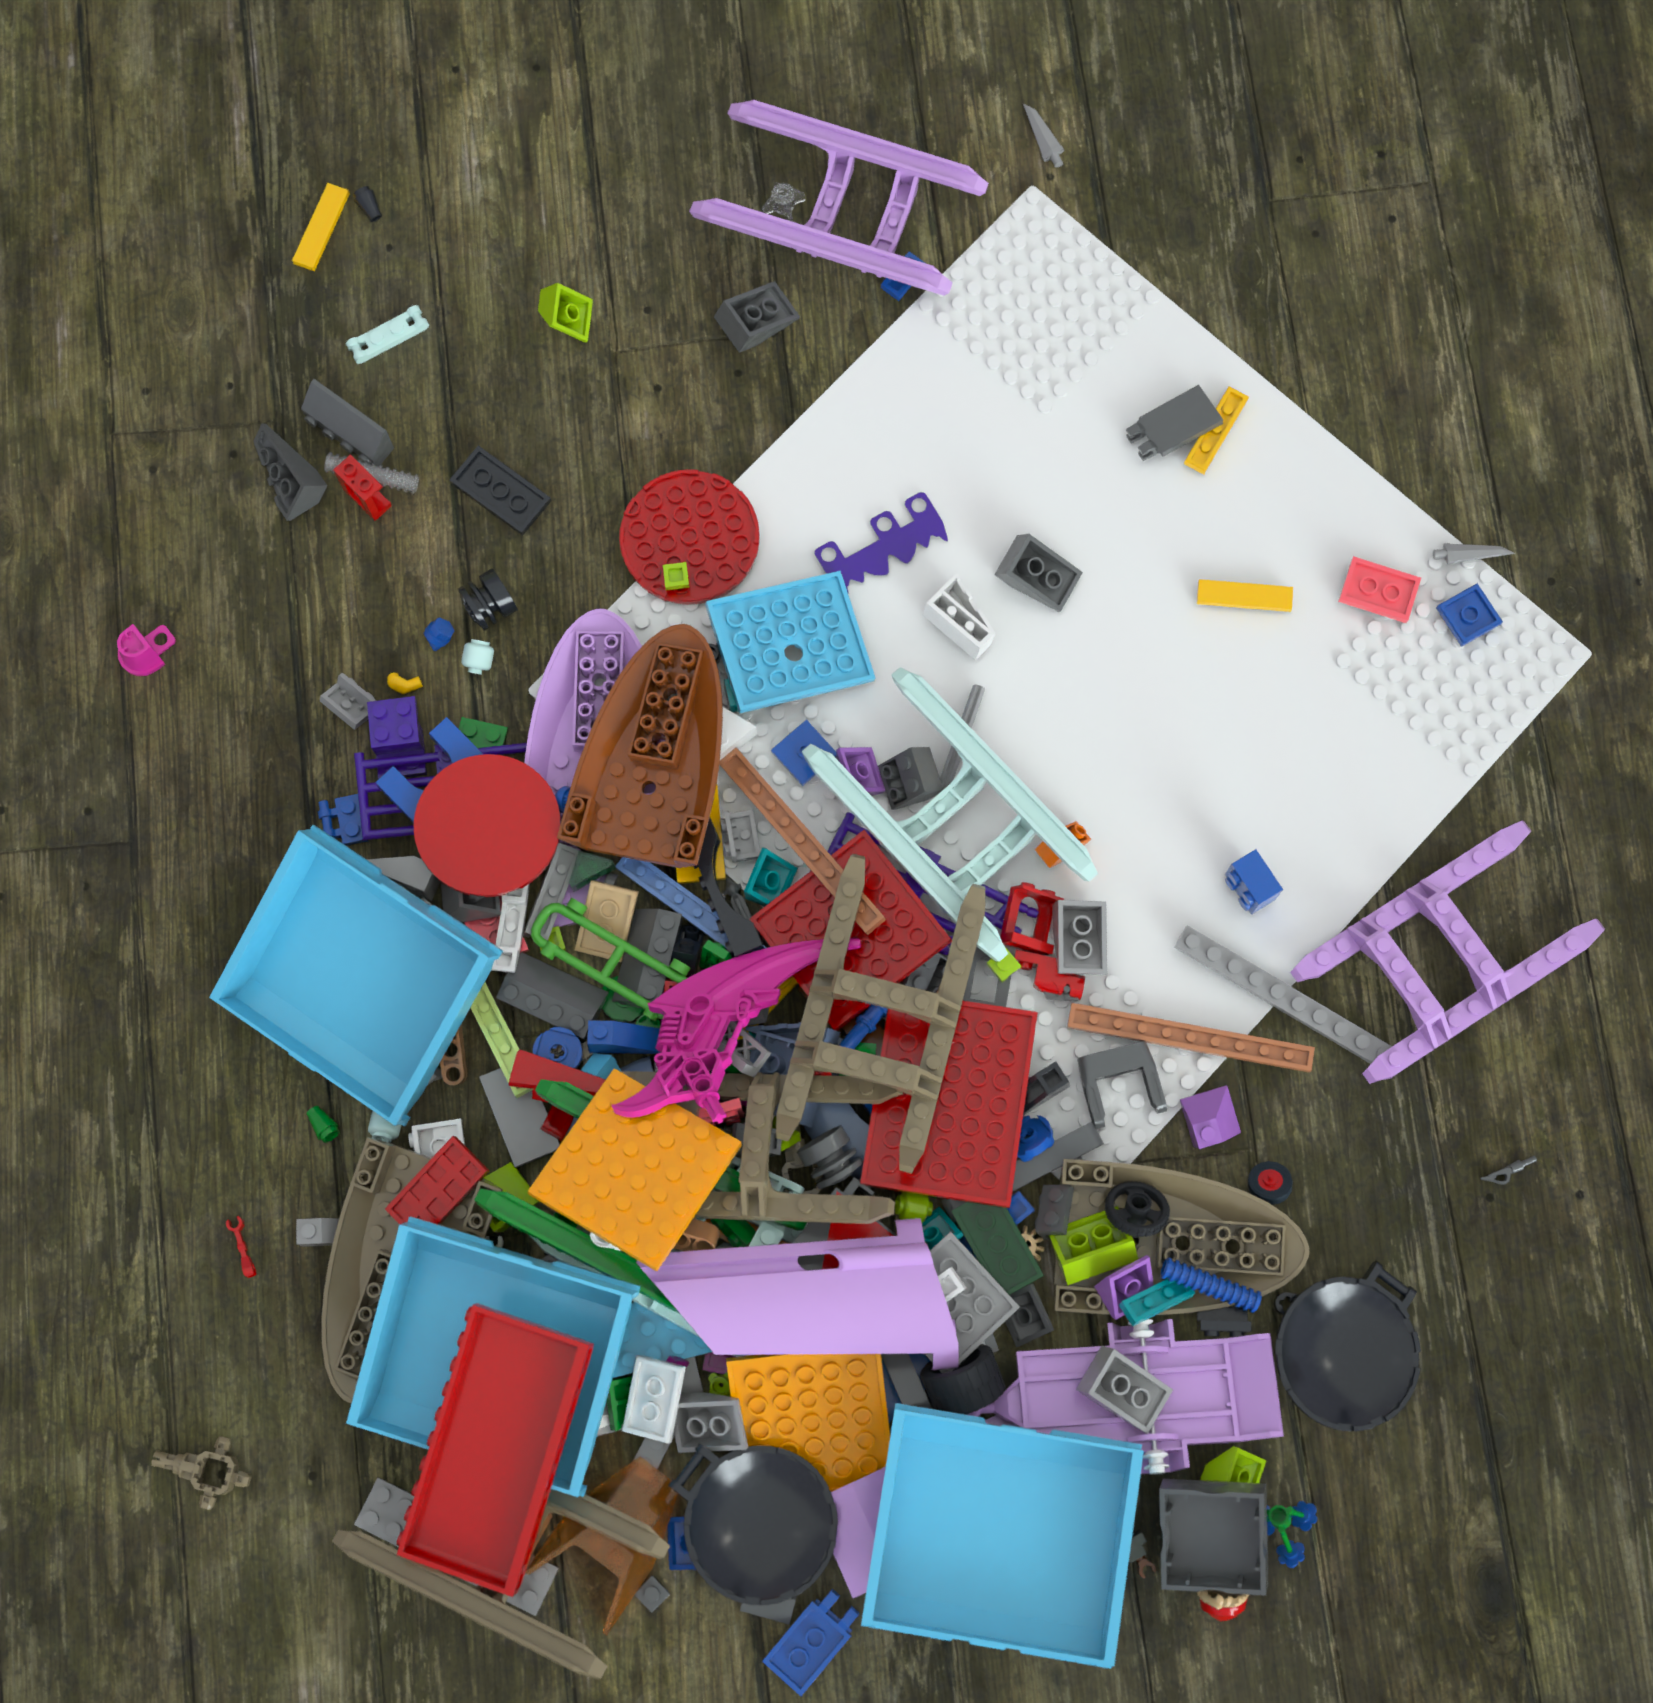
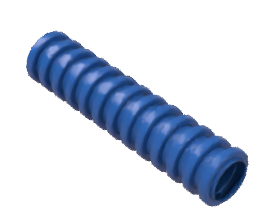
M1170 1257L1164 1261L1160 1275L1162 1279L1168 1278L1170 1282L1176 1281L1177 1285L1182 1283L1185 1288L1190 1286V1289L1193 1291L1198 1289L1199 1293L1205 1292L1207 1296L1213 1295L1214 1299L1219 1297L1222 1302L1227 1300V1303L1230 1305L1235 1303L1236 1307L1242 1306L1243 1310L1249 1309L1251 1313L1257 1311L1262 1298L1260 1291L1254 1292L1252 1288L1247 1290L1244 1285L1239 1287V1284L1236 1282L1232 1284L1231 1280L1224 1281L1223 1277L1217 1278L1215 1274L1210 1276L1207 1271L1203 1273L1199 1268L1195 1270L1194 1266L1187 1267L1186 1263L1181 1265L1180 1261H1172Z

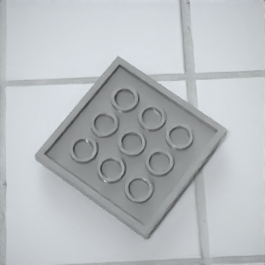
M950 1232L930 1250L937 1276L948 1268L953 1267L966 1286L964 1291L947 1302L951 1319L955 1321L960 1364L1017 1311L1020 1306L955 1235ZM924 1353L933 1363L932 1353ZM941 1369L940 1371L942 1373H947L953 1371L954 1369Z

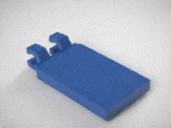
M833 1588L822 1602L818 1599L816 1601L812 1600L762 1661L800 1696L804 1694L852 1636L850 1634L852 1629L849 1626L859 1615V1612L853 1606L850 1607L841 1619L829 1610L840 1596Z

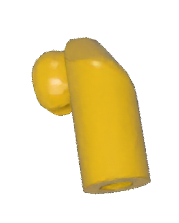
M391 673L387 677L388 686L401 694H406L423 687L419 676L405 680L399 674Z

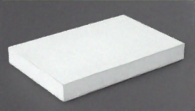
M643 1355L636 1356L622 1428L623 1432L664 1443L672 1442L685 1366Z

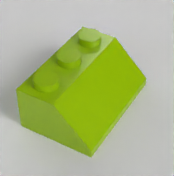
M1105 1211L1068 1223L1066 1235H1048L1067 1285L1138 1260L1132 1235L1125 1234L1115 1228L1108 1220Z

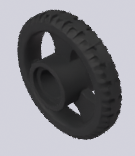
M1127 1181L1116 1185L1109 1191L1105 1200V1213L1110 1223L1119 1231L1121 1230V1232L1130 1236L1148 1237L1164 1229L1169 1220L1170 1206L1162 1192L1152 1185L1137 1181ZM1126 1193L1128 1197L1124 1209H1115L1114 1201L1116 1198ZM1152 1200L1158 1205L1159 1211L1151 1209ZM1147 1220H1149L1152 1223L1149 1225H1144L1147 1222Z

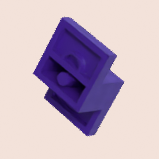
M415 696L367 702L371 748L376 754V759L425 754L423 729L418 722ZM426 763L394 766L404 777L427 775ZM392 767L377 768L378 779Z

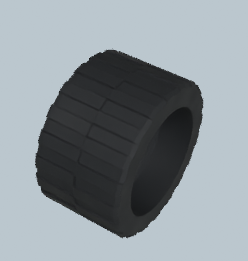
M980 1344L958 1365V1368L951 1372L942 1373L940 1370H932L933 1363L930 1361L920 1373L924 1388L934 1410L967 1415L995 1402L1005 1390V1383L993 1351L984 1344Z

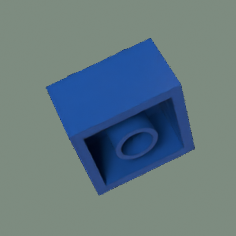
M1257 849L1232 863L1225 873L1226 884L1232 891H1236L1240 897L1238 899L1240 905L1245 911L1248 910L1251 915L1275 901L1283 891V888Z

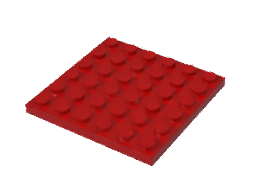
M863 830L831 856L843 870L852 854L865 856V886L863 893L886 920L869 935L856 922L854 923L851 938L860 939L861 947L859 949L847 950L843 970L899 983L950 944L952 939L868 833ZM810 871L753 915L750 921L753 922L770 947L802 941L822 940L826 933L835 897L816 875ZM818 961L792 975L807 995H809ZM834 999L828 1023L833 1030L838 1031L871 1004Z

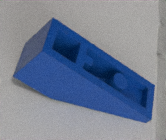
M588 1020L589 1053L658 1054L660 1052L656 1049L660 1028L617 1021Z

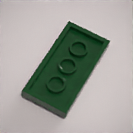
M966 1202L951 1210L979 1263L1009 1295L1044 1276L1007 1208Z

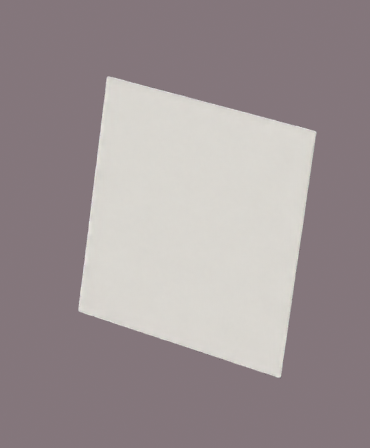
M1030 186L942 274L953 283L950 292L944 296L926 290L733 483L734 486L746 495L754 508L759 524L760 541L756 560L748 575L735 589L720 598L826 574L815 556V550L818 547L833 541L837 544L845 558L880 540L870 521L882 512L890 511L901 528L913 522L914 519L906 508L905 501L919 492H924L941 517L948 541L932 535L930 536L927 548L916 543L915 554L908 564L893 555H889V573L887 575H873L864 572L863 583L855 580L849 581V586L847 587L848 595L874 671L875 680L740 714L739 711L733 712L755 725L757 729V735L738 750L827 851L846 813H851V811L817 775L802 787L771 753V749L807 719L835 751L838 748L872 747L877 765L882 764L910 747H930L940 777L952 745L902 694L894 683L892 674L901 667L921 676L960 717L963 715L973 685L976 684L985 688L971 729L1064 826L1077 821L1079 825L1084 827L1087 835L1091 838L1084 846L1088 850L1098 874L1088 882L1081 879L1064 862L1049 868L1035 851L1043 842L1036 834L1026 847L990 877L984 885L1009 896L1011 887L1026 882L1034 884L1035 889L1054 891L1056 893L1055 896L1064 898V900L1106 902L1107 975L1078 974L1086 976L1081 1000H1047L1044 992H1040L1033 987L1036 968H1032V970L1019 969L1011 975L1006 1007L1038 1012L1028 1079L1056 1061L1070 1082L1069 1088L1024 1115H1029L1030 1118H1038L1037 1115L1045 1117L1053 1130L1055 1141L1092 1122L1081 1084L1077 1059L1089 1054L1140 1042L1067 1028L1071 1003L1248 1035L1273 1006L1174 948L1185 927L1188 925L1287 985L1292 986L1296 982L1290 973L1307 954L1337 936L1591 657L1592 653L1483 560L1478 559L1447 564L1445 559H1434L1433 550L1443 549L1444 543H1462L1035 186ZM1197 385L1202 388L1215 408L1229 386L1249 396L1247 403L1204 475L1184 465L1185 459L1198 438L1164 457L1157 453L1155 456L1142 461L1138 455V446L1149 441L1147 436H1144L1131 444L1126 437V434H1128L1126 429L1137 423L1139 417ZM917 498L911 504L912 509L915 512H923L926 509V502L921 498ZM882 517L877 521V527L881 531H888L892 527V522L889 518ZM1017 535H1032L1083 572L1061 612H1057L1021 593L994 575ZM830 547L825 548L821 552V557L824 561L831 562L836 558V551ZM1353 556L1421 578L1407 623L1338 602ZM956 573L959 574L960 581L965 589L971 593L972 600L977 608L981 609L995 631L991 645L976 660L923 616L926 603ZM1198 580L1293 587L1291 612L1197 604ZM636 581L607 609L621 617L628 624L642 646L661 630L678 624H687L694 627L705 637L708 644L716 645L717 643L705 603L687 605L668 602L650 594ZM1478 583L1503 623L1461 647L1436 607ZM794 645L785 648L784 653L789 660L798 661L802 658L801 649L796 648ZM721 657L717 667L720 676L723 707L729 710L724 689V679H728ZM543 675L529 688V694L535 700ZM599 678L595 680L594 685L603 686V682L606 680ZM960 759L954 779L956 778V776L958 775L963 766L962 759ZM719 765L717 785L721 819L725 818L724 811H729L730 814L753 810L760 852L762 848H766L798 868L792 881V886L811 870L809 867H802L805 864L803 860ZM986 783L976 796L918 846L940 855L939 864L958 871L993 842L1018 814ZM886 792L872 796L895 821H903L914 816L933 799L892 810ZM855 817L852 823L857 824L866 829V827ZM722 831L725 874L735 883L741 884V889L745 890L757 859L733 863L732 856L726 855L724 842L729 841L728 832L723 833ZM848 831L842 844L845 845L856 834ZM877 845L895 869L906 874L907 871L896 859H893L885 848ZM1257 849L1283 888V891L1275 901L1251 915L1248 910L1245 911L1238 901L1240 897L1236 891H1232L1226 884L1225 873L1232 863ZM922 894L920 900L930 912L955 923L929 895ZM985 896V911L995 915L1004 904ZM1025 897L1021 901L1028 905V907H1033L1038 911V905L1031 897ZM1018 911L1015 926L1022 930V935L1033 938L1037 918L1029 917L1026 913L1023 914ZM1053 915L1047 943L1054 945ZM995 927V928L997 929V931H998L999 936H1000L1002 930L999 929V928H997V927ZM944 929L949 936L954 935V933ZM1004 945V947H1006L1013 956L1015 955V951L1019 950ZM1054 945V949H1053V954H1052V955H1046V956L1056 958L1055 945ZM979 960L975 967L970 999L994 1003L998 978L987 966L986 963L988 961ZM1147 1043L1157 1068L1166 1100L1167 1111L1157 1114L1151 1106L1141 1070L1096 1081L1105 1111V1127L1099 1128L1097 1131L1104 1144L1075 1160L1131 1164L1182 1108L1180 1099L1192 1096L1227 1057ZM1062 1166L1051 1172L1059 1180Z

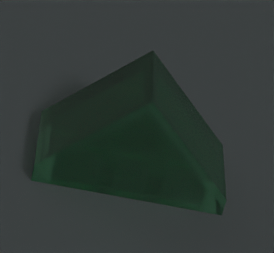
M579 851L569 881L573 892L590 884L591 880H597L616 870L615 865L611 859Z

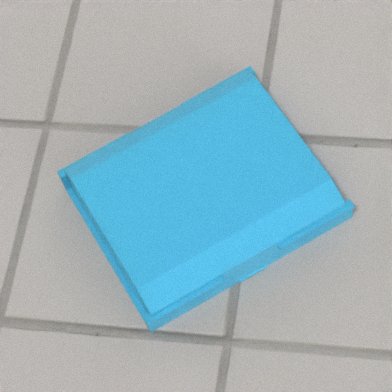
M312 825L308 830H298L209 998L282 1047L300 1063L324 1076L394 1126L400 1124L406 1126L410 1119L407 1115L423 1094L487 979L494 960L500 958L503 950L437 906L428 905L383 875L380 868L317 826Z
M410 1216L408 1222L399 1224L346 1424L429 1450L427 1440L431 1431L435 1430L437 1422L434 1421V1417L438 1407L442 1406L444 1396H442L443 1387L450 1380L452 1374L449 1368L454 1356H457L459 1351L457 1346L458 1338L466 1328V1312L470 1306L472 1307L473 1304L479 1303L594 1344L551 1487L553 1490L575 1497H584L587 1488L586 1485H583L584 1476L594 1449L628 1322L632 1299L638 1296L641 1286L564 1262L556 1261L555 1263L536 1259L494 1246L491 1240Z
M895 1403L861 1626L947 1641L958 1639L969 1641L972 1645L1005 1650V1648L1020 1650L1023 1654L1111 1669V1666L1115 1664L1144 1453L1141 1450L1142 1444L1054 1429L1049 1434L1037 1432L1034 1429L1004 1424L1001 1426L987 1424L982 1417Z

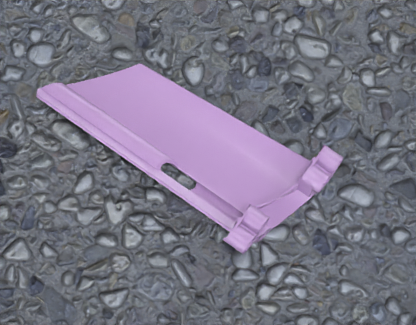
M920 1218L895 1220L897 1236L670 1252L658 1271L653 1270L638 1260L636 1262L715 1355L932 1353V1370L958 1368L959 1344L956 1336L955 1321L951 1319L944 1293L933 1265L931 1253L924 1242ZM832 1254L839 1261V1267L836 1269L808 1271L800 1267L798 1257Z

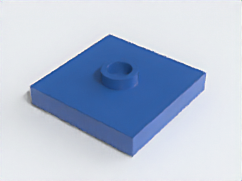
M1478 583L1436 607L1461 647L1503 623Z
M807 719L771 749V753L802 787L816 775L802 754V751L807 746L812 744L831 753L836 758V751Z

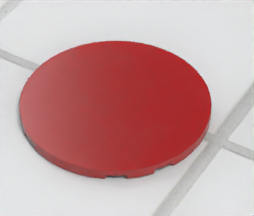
M691 469L666 473L644 485L643 489L627 505L619 530L622 557L634 580L643 589L657 598L676 604L687 605L706 603V601L718 599L735 589L752 569L758 554L760 541L757 516L746 495L722 476ZM686 562L689 588L666 590L663 565Z
M494 754L476 755L452 763L429 782L420 796L416 807L414 837L423 862L440 882L466 895L496 897L525 887L546 869L558 847L559 839L557 835L561 824V817L552 789L533 768L507 756Z

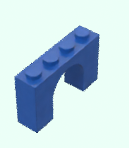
M447 717L429 733L430 738L446 753L452 763L470 756L483 755ZM393 766L375 783L414 824L416 807L424 790L414 787Z

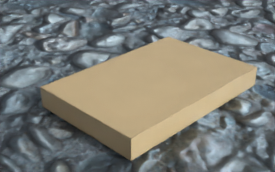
M591 880L585 906L588 908L583 916L627 942L639 891ZM580 926L575 951L609 959L616 947ZM623 954V956L621 957V959L619 960V962H622L623 957H624V954Z

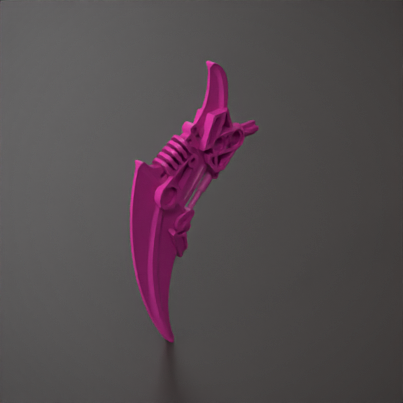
M850 938L847 950L859 949L861 947L860 939ZM824 939L778 945L729 959L692 975L664 992L652 1002H649L648 1007L651 1012L664 1015L656 1044V1049L660 1053L654 1057L658 1071L651 1082L640 1092L620 1103L612 1104L614 1113L623 1117H641L653 1113L668 1104L695 1100L698 1106L706 1109L713 1123L716 1121L718 1123L723 1122L726 1113L719 1103L720 1095L718 1090L725 1075V1069L732 1064L731 1057L737 1045V1039L742 1027H746L751 1018L757 1017L761 1009L778 1003L781 993L780 989L777 988L784 981L806 966L818 961ZM730 1021H738L724 1051L718 1052L717 1050ZM685 1084H686L687 1088L689 1089V1090H687V1091H684V1090H683V1086H684Z

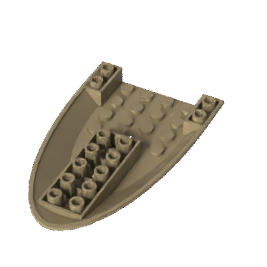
M367 1137L338 1221L327 1268L321 1317L322 1349L325 1368L330 1383L337 1394L349 1403H352L399 1228V1224L385 1208L431 1160L430 1157L404 1147ZM483 1178L440 1225L485 1239L493 1216L478 1206L474 1199L480 1189L501 1192L503 1189Z
M1063 1159L1059 1185L1069 1184L1074 1188L1068 1223L1105 1211V1200L1109 1191L1123 1182L1137 1181L1149 1184L1157 1188L1165 1196L1170 1206V1216L1166 1226L1155 1235L1138 1237L1137 1244L1135 1245L1138 1259L1146 1255L1150 1257L1154 1285L1166 1280L1161 1278L1160 1273L1164 1261L1170 1257L1172 1261H1180L1181 1265L1186 1263L1187 1267L1194 1266L1195 1270L1199 1268L1203 1273L1205 1271L1209 1272L1210 1276L1215 1274L1217 1278L1223 1277L1224 1281L1231 1280L1232 1284L1236 1282L1239 1284V1287L1244 1285L1247 1290L1252 1288L1254 1292L1260 1291L1261 1295L1265 1296L1283 1287L1296 1277L1309 1258V1245L1301 1229L1285 1213L1246 1191L1221 1182L1174 1170L1126 1163ZM1125 1193L1117 1197L1114 1201V1207L1118 1206L1119 1209H1124L1128 1195ZM1152 1200L1151 1209L1159 1211L1158 1205ZM1147 1220V1222L1144 1225H1149L1152 1223L1149 1220ZM1179 1236H1184L1187 1240V1246L1183 1250H1179L1175 1244ZM1230 1239L1234 1240L1237 1245L1236 1251L1231 1254L1225 1248L1226 1242ZM1055 1255L1053 1279L1054 1311L1111 1315L1094 1286L1127 1265L1067 1285ZM1195 1289L1193 1297L1157 1315L1213 1310L1233 1306L1235 1303L1230 1305L1227 1303V1300L1222 1302L1219 1297L1214 1299L1213 1295L1207 1296L1205 1292L1199 1293L1198 1289Z

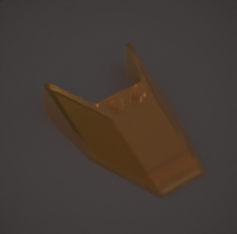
M641 1456L585 1494L649 1525L662 1539L664 1538L678 1497V1493L668 1486L671 1479ZM563 1516L529 1561L525 1573L530 1575L573 1545L580 1547L619 1579L607 1620L603 1625V1633L607 1636L654 1567L657 1558L637 1552Z

